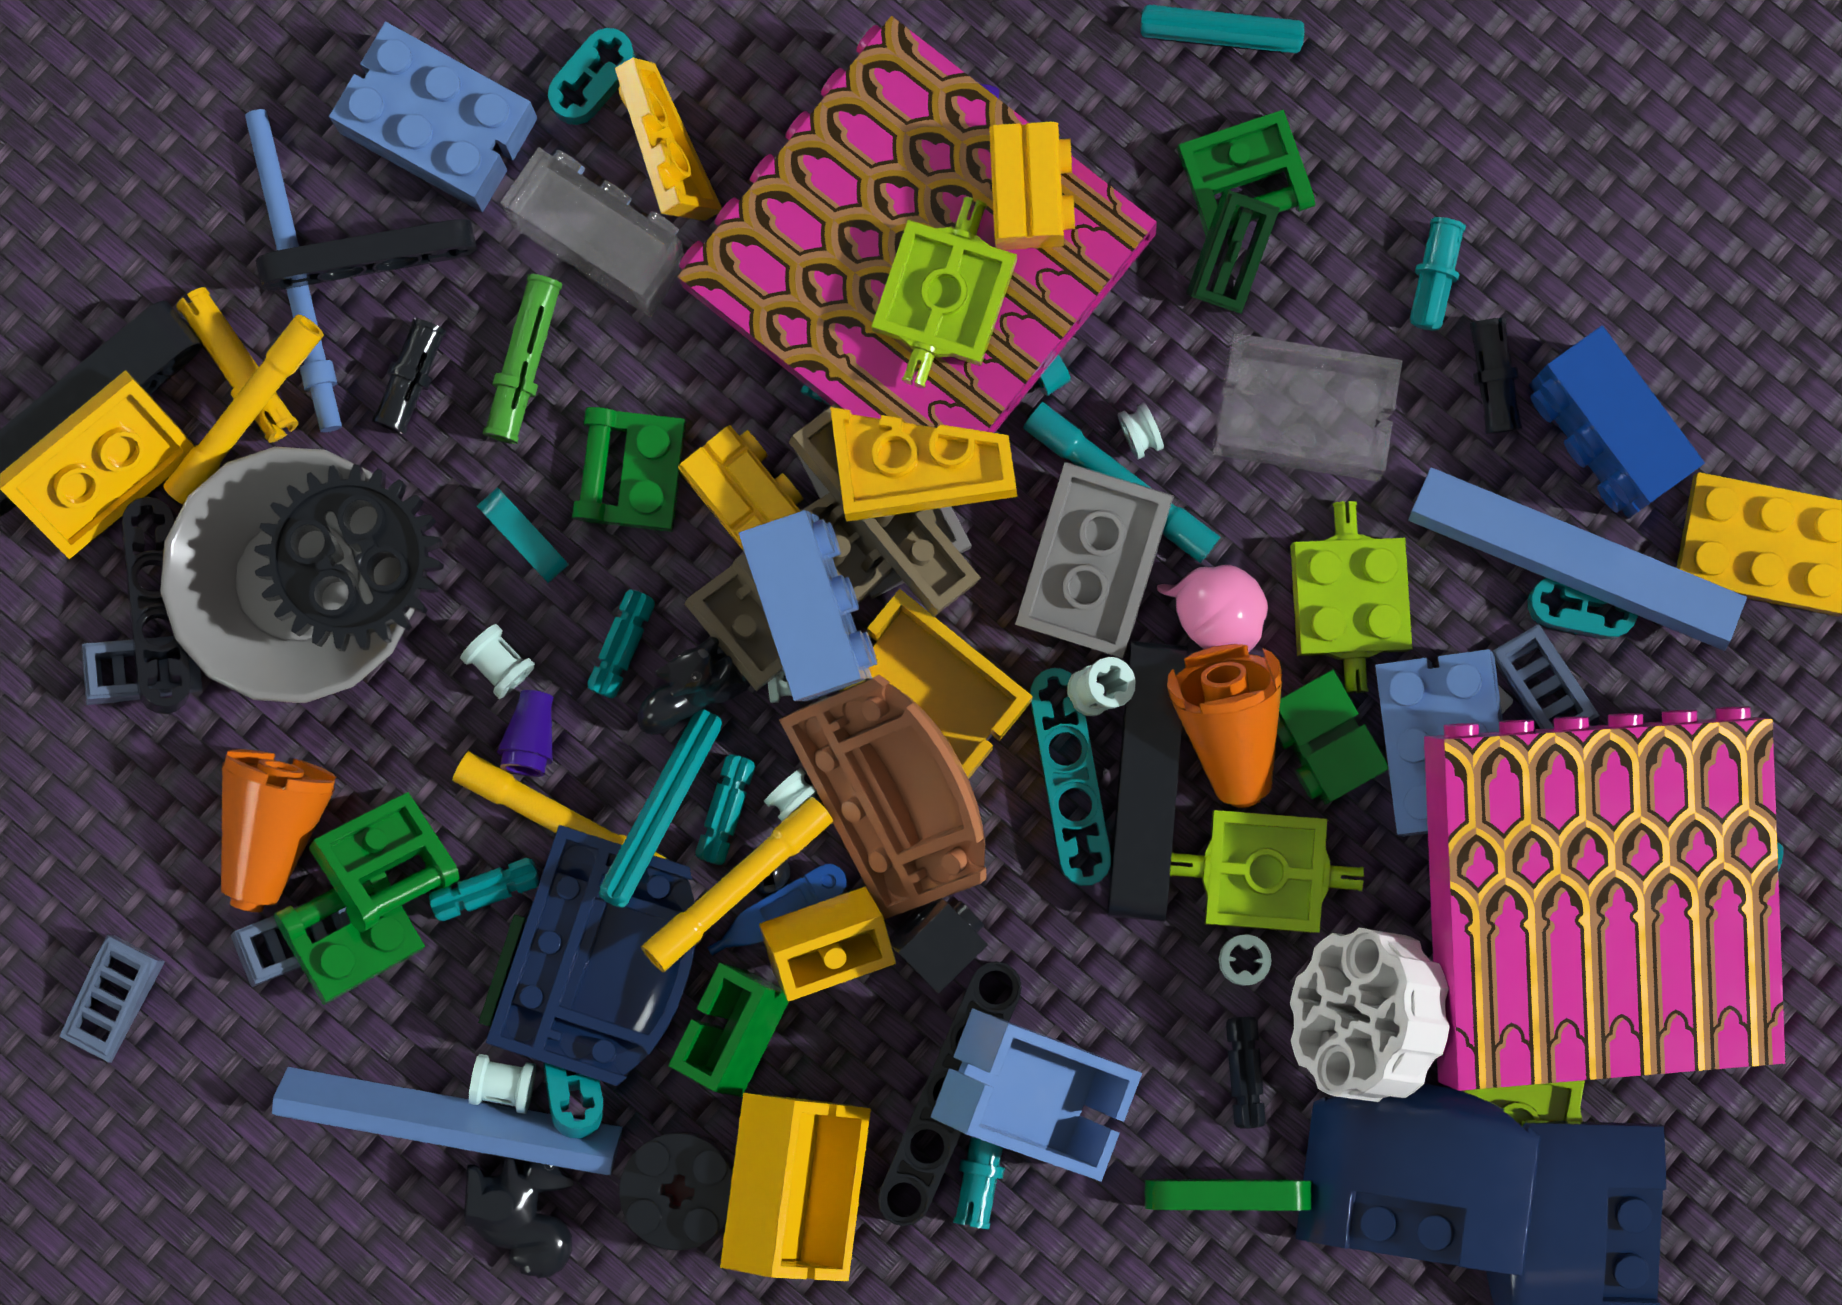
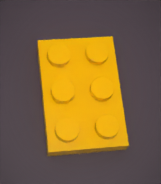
M125 370L0 473V490L68 559H71L123 516L125 509L130 503L136 499L146 497L170 477L195 445L129 372Z
M1697 472L1693 475L1677 568L1744 595L1747 599L1840 617L1842 616V500Z

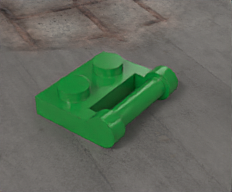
M1284 109L1178 144L1177 151L1196 202L1206 237L1218 206L1214 195L1223 192L1224 188L1230 190L1284 172L1288 181V187L1255 197L1254 199L1279 207V212L1294 207L1299 212L1315 206L1314 194ZM1239 205L1235 207L1228 229L1233 228L1240 208ZM1253 211L1250 222L1258 220L1260 213Z
M586 407L583 425L589 427L580 501H574L572 519L589 523L673 532L680 478L678 466L682 462L686 420L683 418L621 412L601 407ZM611 431L627 432L618 506L602 504Z
M409 792L314 839L309 847L310 852L345 904L350 922L359 932H364L379 924L380 916L434 888L445 889L459 881L457 866ZM418 854L421 856L426 864V868L380 892L369 896L362 886V883Z
M383 872L362 883V886L368 895L372 896L389 887L390 882L386 873ZM334 888L296 909L290 905L276 912L274 918L320 1001L325 1005L425 948L402 905L380 916L379 924L364 932H359L350 923L313 944L305 929L345 908V904Z

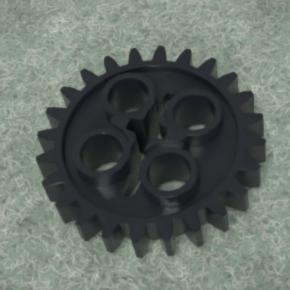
M358 464L353 465L348 479H343L339 469L332 465L329 466L328 482L323 484L310 472L307 474L309 490L305 493H301L291 485L286 487L293 501L289 507L272 502L270 505L273 511L280 517L278 524H260L259 528L272 537L271 544L255 546L254 551L268 558L270 564L255 570V574L260 579L273 580L274 582L262 593V596L267 601L283 600L274 615L281 621L296 615L291 631L299 637L313 626L312 643L319 647L323 646L330 634H333L336 649L344 652L349 644L350 636H355L358 645L364 651L369 650L371 633L376 632L383 641L390 643L392 642V635L389 626L396 622L407 631L412 629L411 623L405 614L410 608L425 614L428 611L424 603L418 598L421 591L428 593L438 592L439 588L427 579L426 576L427 572L442 570L444 565L439 560L429 557L428 552L443 546V543L439 537L425 536L424 534L436 523V520L431 514L415 516L424 501L418 495L402 501L407 485L400 479L395 481L388 489H385L386 474L380 469H377L367 482L365 481L363 469ZM366 506L375 508L377 520L374 527L367 533H353L350 521L354 512ZM329 512L335 514L345 542L356 552H362L354 557L362 578L373 595V601L370 604L364 603L353 573L342 564H337L344 559V553L326 521V515ZM308 532H322L325 539L322 551L315 557L302 558L298 550L301 538ZM385 558H397L401 565L400 575L397 580L389 585H377L374 579V569L377 564ZM344 582L349 592L345 604L339 609H325L322 603V595L326 587L331 583Z

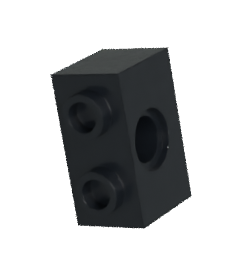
M954 896L947 902L943 899H938L920 906L889 936L891 947L938 994L988 946L978 934L985 925L962 901L959 902Z

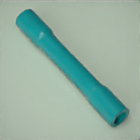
M1044 402L1035 409L1023 426L1025 431L1058 456L1068 459L1077 466L1151 488L1089 441L1080 429ZM1171 504L1162 535L1201 564L1221 537L1184 508Z

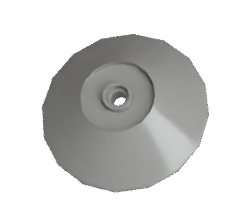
M272 447L227 462L188 495L164 541L160 593L176 641L208 678L253 700L308 703L352 688L393 653L405 630L396 622L390 625L392 642L390 643L383 641L376 632L371 633L369 650L365 651L360 648L355 636H350L345 652L339 651L335 647L333 634H330L323 646L319 647L312 643L313 626L299 637L291 631L296 615L283 621L277 619L274 615L283 600L267 601L262 596V593L274 582L273 580L260 579L256 576L255 570L270 564L268 558L256 553L254 549L255 546L271 544L272 537L259 527L261 523L278 524L280 517L271 508L272 502L289 507L293 501L286 487L291 485L301 493H305L309 490L307 474L310 472L322 484L328 482L329 466L332 465L339 469L343 479L349 478L354 463L324 449ZM362 468L365 481L368 482L372 473ZM366 506L355 511L350 521L351 531L357 534L370 531L376 524V509ZM329 512L326 515V521L344 553V559L337 564H342L353 573L364 603L370 604L373 601V595L362 578L354 557L362 552H356L345 542L335 514ZM308 532L301 538L298 550L302 558L315 557L322 551L325 542L322 532ZM391 557L381 560L374 569L376 584L385 586L396 581L401 571L400 561L397 558ZM344 582L331 583L326 587L322 595V603L325 609L335 610L345 604L349 592ZM411 608L405 613L409 620L414 612Z

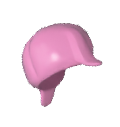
M1232 565L1199 567L1188 573L1175 585H1157L1158 592L1166 596L1176 597V611L1180 623L1188 636L1201 648L1207 649L1213 646L1243 644L1248 646V652H1250L1261 639L1263 624L1268 611V603L1256 579L1244 570Z

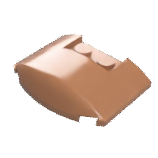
M879 674L785 715L779 721L825 809L831 815L835 828L885 920L981 884L986 880V867H984L985 838L982 820L970 781L960 760L946 737L926 712L909 696L889 684L890 682Z

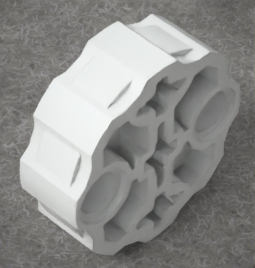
M1360 927L1348 935L1332 933L1314 947L1312 960L1306 970L1296 977L1292 990L1290 1006L1294 1014V1030L1290 1041L1298 1065L1310 1071L1315 1077L1319 1090L1336 1097L1379 1102L1382 1098L1388 1096L1406 1098L1424 1084L1429 1067L1436 1058L1443 1055L1450 1028L1445 1011V999L1449 988L1440 964L1431 962L1423 953L1420 941L1412 937Z

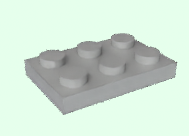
M1065 462L1015 625L1123 658L1174 495Z

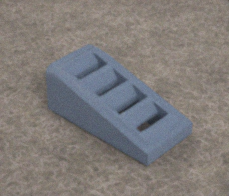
M1539 624L1491 651L1494 654L1497 667L1528 719L1534 720V729L1554 728L1550 723L1553 721V718L1560 717L1572 709L1576 710L1578 714L1576 716L1589 717V726H1599L1600 715ZM1537 648L1543 655L1542 657L1516 671L1512 665L1513 662ZM1549 668L1552 670L1554 676L1532 689H1528L1525 684L1527 681ZM1560 689L1564 690L1566 696L1544 709H1541L1537 703Z
M174 636L145 639L153 645L161 646L172 641ZM133 640L82 644L81 653L86 705L140 699L137 683L126 684L124 657L134 656ZM188 655L191 676L189 693L202 691L200 667ZM168 658L158 660L160 681L148 686L149 689H158L160 696L172 695V689L180 686V683H170ZM100 660H112L114 685L103 686Z
M346 907L331 915L336 930L351 923ZM274 916L236 930L231 934L232 941L251 987L301 968L295 956L286 959L275 932L278 926ZM322 921L310 926L316 942L327 936ZM260 935L263 936L274 965L266 968L263 966L253 938Z
M107 935L94 959L59 1037L112 1063L165 961L115 935ZM116 959L139 970L134 980L112 969ZM106 979L129 991L125 1000L101 988ZM97 999L120 1011L116 1021L91 1009L94 1000ZM84 1019L110 1031L106 1042L80 1029Z

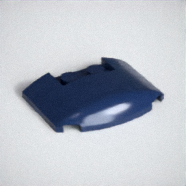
M559 825L486 1043L618 1086L627 1078L624 1075L643 1061L647 1055H650L669 1027L686 989L696 944L665 972H661L652 964L642 951L641 946L677 914L686 911L695 903L689 880L693 881L690 867L653 855L628 904L623 908L615 907L599 897V891L622 845Z
M1423 1084L1417 1091L1406 1098L1388 1096L1382 1098L1379 1102L1336 1096L1330 1099L1328 1097L1313 1102L1303 1180H1311V1210L1299 1211L1295 1239L1340 1248L1455 1265L1463 1268L1523 1276L1541 1135L1531 1127H1528L1526 1131L1511 1116L1504 1112L1505 1109L1492 1102L1469 1093L1430 1084Z
M1523 1120L1520 1125L1526 1131L1528 1127H1531L1541 1135L1524 1275L1486 1271L1494 1305H1660L1658 1300L1662 1201L1663 1190H1666L1664 1126L1662 1124Z

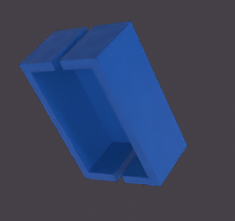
M1603 325L1548 363L1529 384L1534 392L1530 398L1536 410L1547 422L1556 421L1567 436V439L1564 440V445L1570 456L1579 466L1584 468L1588 465L1601 482L1597 489L1602 499L1614 512L1618 513L1622 510L1628 519L1705 464L1701 456Z

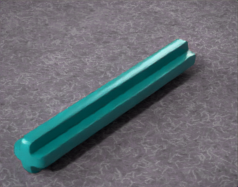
M701 709L691 717L600 886L599 897L605 902L619 908H623L628 904L721 730L722 720L717 715Z

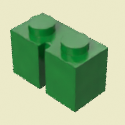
M1334 669L1280 699L1276 739L1283 750L1290 746L1292 747L1302 764L1301 767L1295 770L1299 781L1311 799L1320 796L1324 805L1389 770L1385 758L1366 725L1363 724L1359 727L1354 717L1359 713Z
M719 963L697 1010L707 1015L729 1020L725 1028H722L718 1025L691 1019L668 1066L714 1092L742 1097L789 1003L782 989L746 969Z

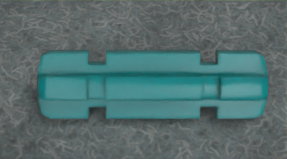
M631 589L625 593L619 607L622 614L620 618L615 617L599 654L600 666H594L587 682L588 688L591 691L607 698L617 696L623 678L620 676L622 670H628L644 632L641 625L643 621L648 622L655 606L652 597Z
M729 754L725 758L720 774L724 778L722 784L717 783L704 823L707 831L705 835H700L695 851L696 857L700 860L716 865H722L726 860L731 845L727 843L729 835H734L747 795L743 790L745 784L750 785L755 770V763L748 758Z
M524 858L508 864L509 869L504 871L499 867L458 882L457 888L452 889L451 886H448L445 889L441 888L431 892L429 902L434 916L439 921H446L461 915L460 910L466 909L470 912L512 897L511 892L515 890L518 893H522L538 887L540 877L535 863L530 858Z

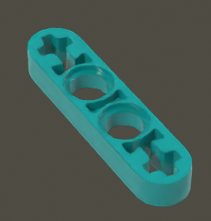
M1050 668L1042 671L1034 679L1030 688V694L1033 696L1030 705L1061 871L1069 882L1078 886H1091L1099 883L1107 875L1111 866V853L1086 716L1076 711L1070 698L1066 697L1062 702L1064 718L1076 714L1078 725L1059 724L1044 730L1042 719L1054 720L1051 702L1041 701L1039 693L1047 690L1048 680L1057 679L1060 688H1067L1072 675L1061 668ZM1070 734L1079 741L1081 755L1074 764L1063 766L1055 763L1050 757L1049 744L1057 735ZM1079 789L1089 796L1091 811L1085 819L1070 821L1061 814L1059 799L1065 791ZM1095 824L1098 836L1087 835L1086 841L1090 853L1100 854L1101 863L1093 866L1092 876L1083 877L1080 868H1071L1069 864V858H1073L1078 854L1076 837L1065 842L1062 830L1080 831Z

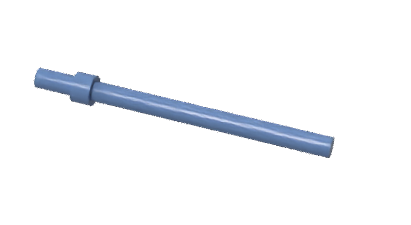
M265 109L249 111L245 114L276 248L277 250L299 247L267 111ZM309 286L286 289L293 318L299 314L310 319L318 326ZM320 340L304 360V365L299 369L304 390L311 392L320 432H331L342 428L333 386L337 385L333 362L326 360L322 340Z

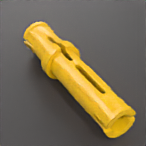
M201 287L187 294L192 301L191 303L182 298L177 303L176 308L182 313L233 387L231 396L234 399L259 366L214 303L206 287ZM277 393L272 396L254 419L269 443L287 436L283 428L287 427L292 432L299 423L289 412Z

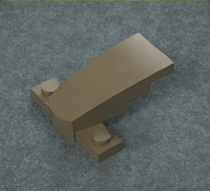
M836 403L831 406L834 408H839ZM830 407L792 435L789 444L830 492L803 510L819 516V519H824L826 523H831L841 551V555L833 557L838 576L849 577L858 604L895 570L931 615L935 617L980 580L981 577L935 523L936 517L933 509L846 522ZM743 553L734 560L732 566L688 597L685 605L709 635L719 640L718 646L727 656L732 658V663L751 686L758 691L784 669L746 555Z

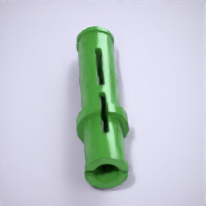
M528 274L527 285L513 328L501 373H496L492 385L497 390L486 428H484L482 433L491 439L509 444L518 443V435L528 400L536 395L538 385L534 383L544 343L547 339L558 294L563 285L555 279L538 274Z

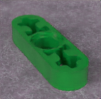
M1146 1179L1145 1209L1311 1210V1180Z

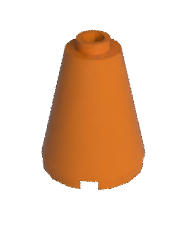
M1230 644L1213 646L1184 659L1185 669L1175 675L1174 669H1172L1168 674L1167 688L1173 706L1216 796L1222 802L1231 804L1234 807L1247 808L1259 803L1272 788L1282 672L1280 661L1272 652L1263 649L1264 657L1249 654L1247 645Z
M238 749L227 751L225 761L222 763L221 892L231 897L230 905L235 908L249 912H263L265 905L277 904L335 791L334 783L336 776L326 769L306 761L293 758L292 764L274 760V753Z

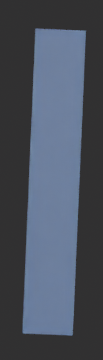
M1432 467L1428 472L1408 519L1410 522L1723 651L1726 650L1732 639L1747 599L1746 596Z
M287 1067L274 1094L272 1114L276 1116L602 1175H611L622 1135V1127L600 1123L599 1128L590 1136L582 1139L569 1138L562 1135L554 1127L551 1114L528 1110L526 1114L517 1113L514 1107L486 1102L473 1105L469 1104V1099Z

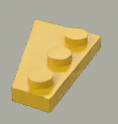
M633 57L615 67L620 84L618 88L619 95L628 109L661 214L702 221L718 214L722 207L656 64Z
M830 407L846 522L1017 497L1009 435L941 424L937 428L903 423L902 418L881 415L880 419L853 415L850 410Z

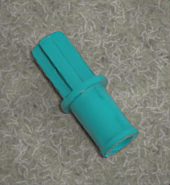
M1434 217L1430 220V231L1423 262L1415 267V273L1419 275V280L1411 310L1410 323L1417 328L1437 331L1443 325L1451 285L1459 279V273L1455 271L1463 232L1466 229V225L1460 221L1444 217Z

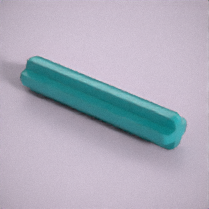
M1146 5L1142 11L1140 31L1141 35L1147 38L1297 53L1300 52L1303 46L1305 28L1304 23L1300 20Z

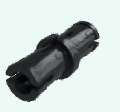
M419 318L412 319L411 328L397 363L390 362L386 373L391 377L376 415L372 418V422L400 434H406L408 430V423L422 389H429L432 378L428 374L441 341L447 333L445 329Z
M1492 318L1470 323L1477 372L1473 373L1474 385L1480 387L1486 434H1498L1522 429L1514 380L1519 378L1518 368L1512 367L1507 339L1506 318Z

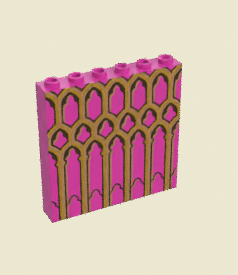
M891 16L882 28L874 25L866 32L856 48L859 56L846 71L843 68H839L829 77L821 90V95L824 98L810 114L807 111H803L793 121L785 135L789 141L776 157L768 154L761 160L750 177L753 185L740 200L733 197L724 205L714 221V224L718 227L705 243L699 240L687 250L679 263V268L682 271L677 277L686 291L831 406L836 403L840 409L850 410L851 414L880 419L881 415L902 418L903 423L935 428L941 424L995 433L1156 235L1157 222L1071 156L1072 173L1061 174L1062 195L1074 196L1075 229L1064 230V246L1005 250L1017 254V262L982 365L978 366L953 357H934L925 388L916 387L914 383L920 365L918 366L913 384L909 385L903 382L902 377H904L913 349L901 340L873 332L871 326L907 221L911 220L933 228H955L963 204V198L971 197L974 200L969 220L978 199L986 203L987 207L984 210L976 235L989 246L996 248L989 127L992 125L1018 123L1025 125L1029 122Z
M1751 707L1715 708L1716 718L1697 719V710L1662 711V722L1643 723L1642 713L1609 714L1608 725L1589 726V717L1584 716L1553 718L1554 728L1534 729V720L1499 721V732L1479 733L1478 723L1445 724L1444 735L1424 736L1433 962L1440 964L1449 988L1445 999V1011L1450 1028L1443 1055L1437 1058L1439 1083L1462 1091L1785 1064L1773 719L1751 717Z

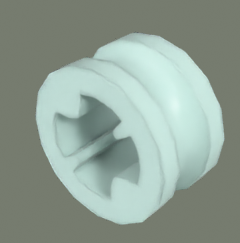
M1144 402L1137 405V411L1134 414H1127L1126 411L1118 413V419L1124 436L1137 460L1145 456L1144 452L1148 448H1154L1156 451L1164 448L1156 422Z
M802 768L792 773L764 800L768 807H778L780 811L778 818L781 821L785 820L809 797H814L817 794L814 786L805 782L804 776L806 773Z
M1249 934L1238 935L1228 940L1221 948L1218 958L1219 967L1224 977L1233 984L1241 986L1253 985L1263 980L1268 974L1272 962L1271 953L1266 943L1258 937ZM1238 945L1241 949L1247 950L1253 946L1257 949L1260 959H1255L1254 962L1259 963L1260 966L1255 974L1252 975L1247 970L1236 974L1232 970L1230 961H1235L1236 958L1230 957V953L1234 947Z

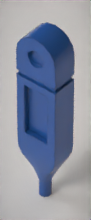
M834 864L819 866L807 873L805 877L795 880L741 912L722 939L707 947L713 956L725 948L749 946L763 942L759 923L842 895L847 887L845 873Z

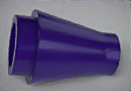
M536 690L520 691L518 704L497 750V753L502 756L501 769L523 776L540 777L545 775L546 765L553 762L551 709L554 697L552 695Z

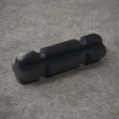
M1252 1016L1232 1017L1226 1022L1227 1042H1232V1050L1228 1051L1232 1096H1236L1237 1104L1233 1105L1234 1124L1240 1129L1260 1128L1265 1125L1266 1117L1265 1105L1260 1103L1259 1095L1264 1093L1260 1048L1255 1049V1040H1259L1258 1021Z

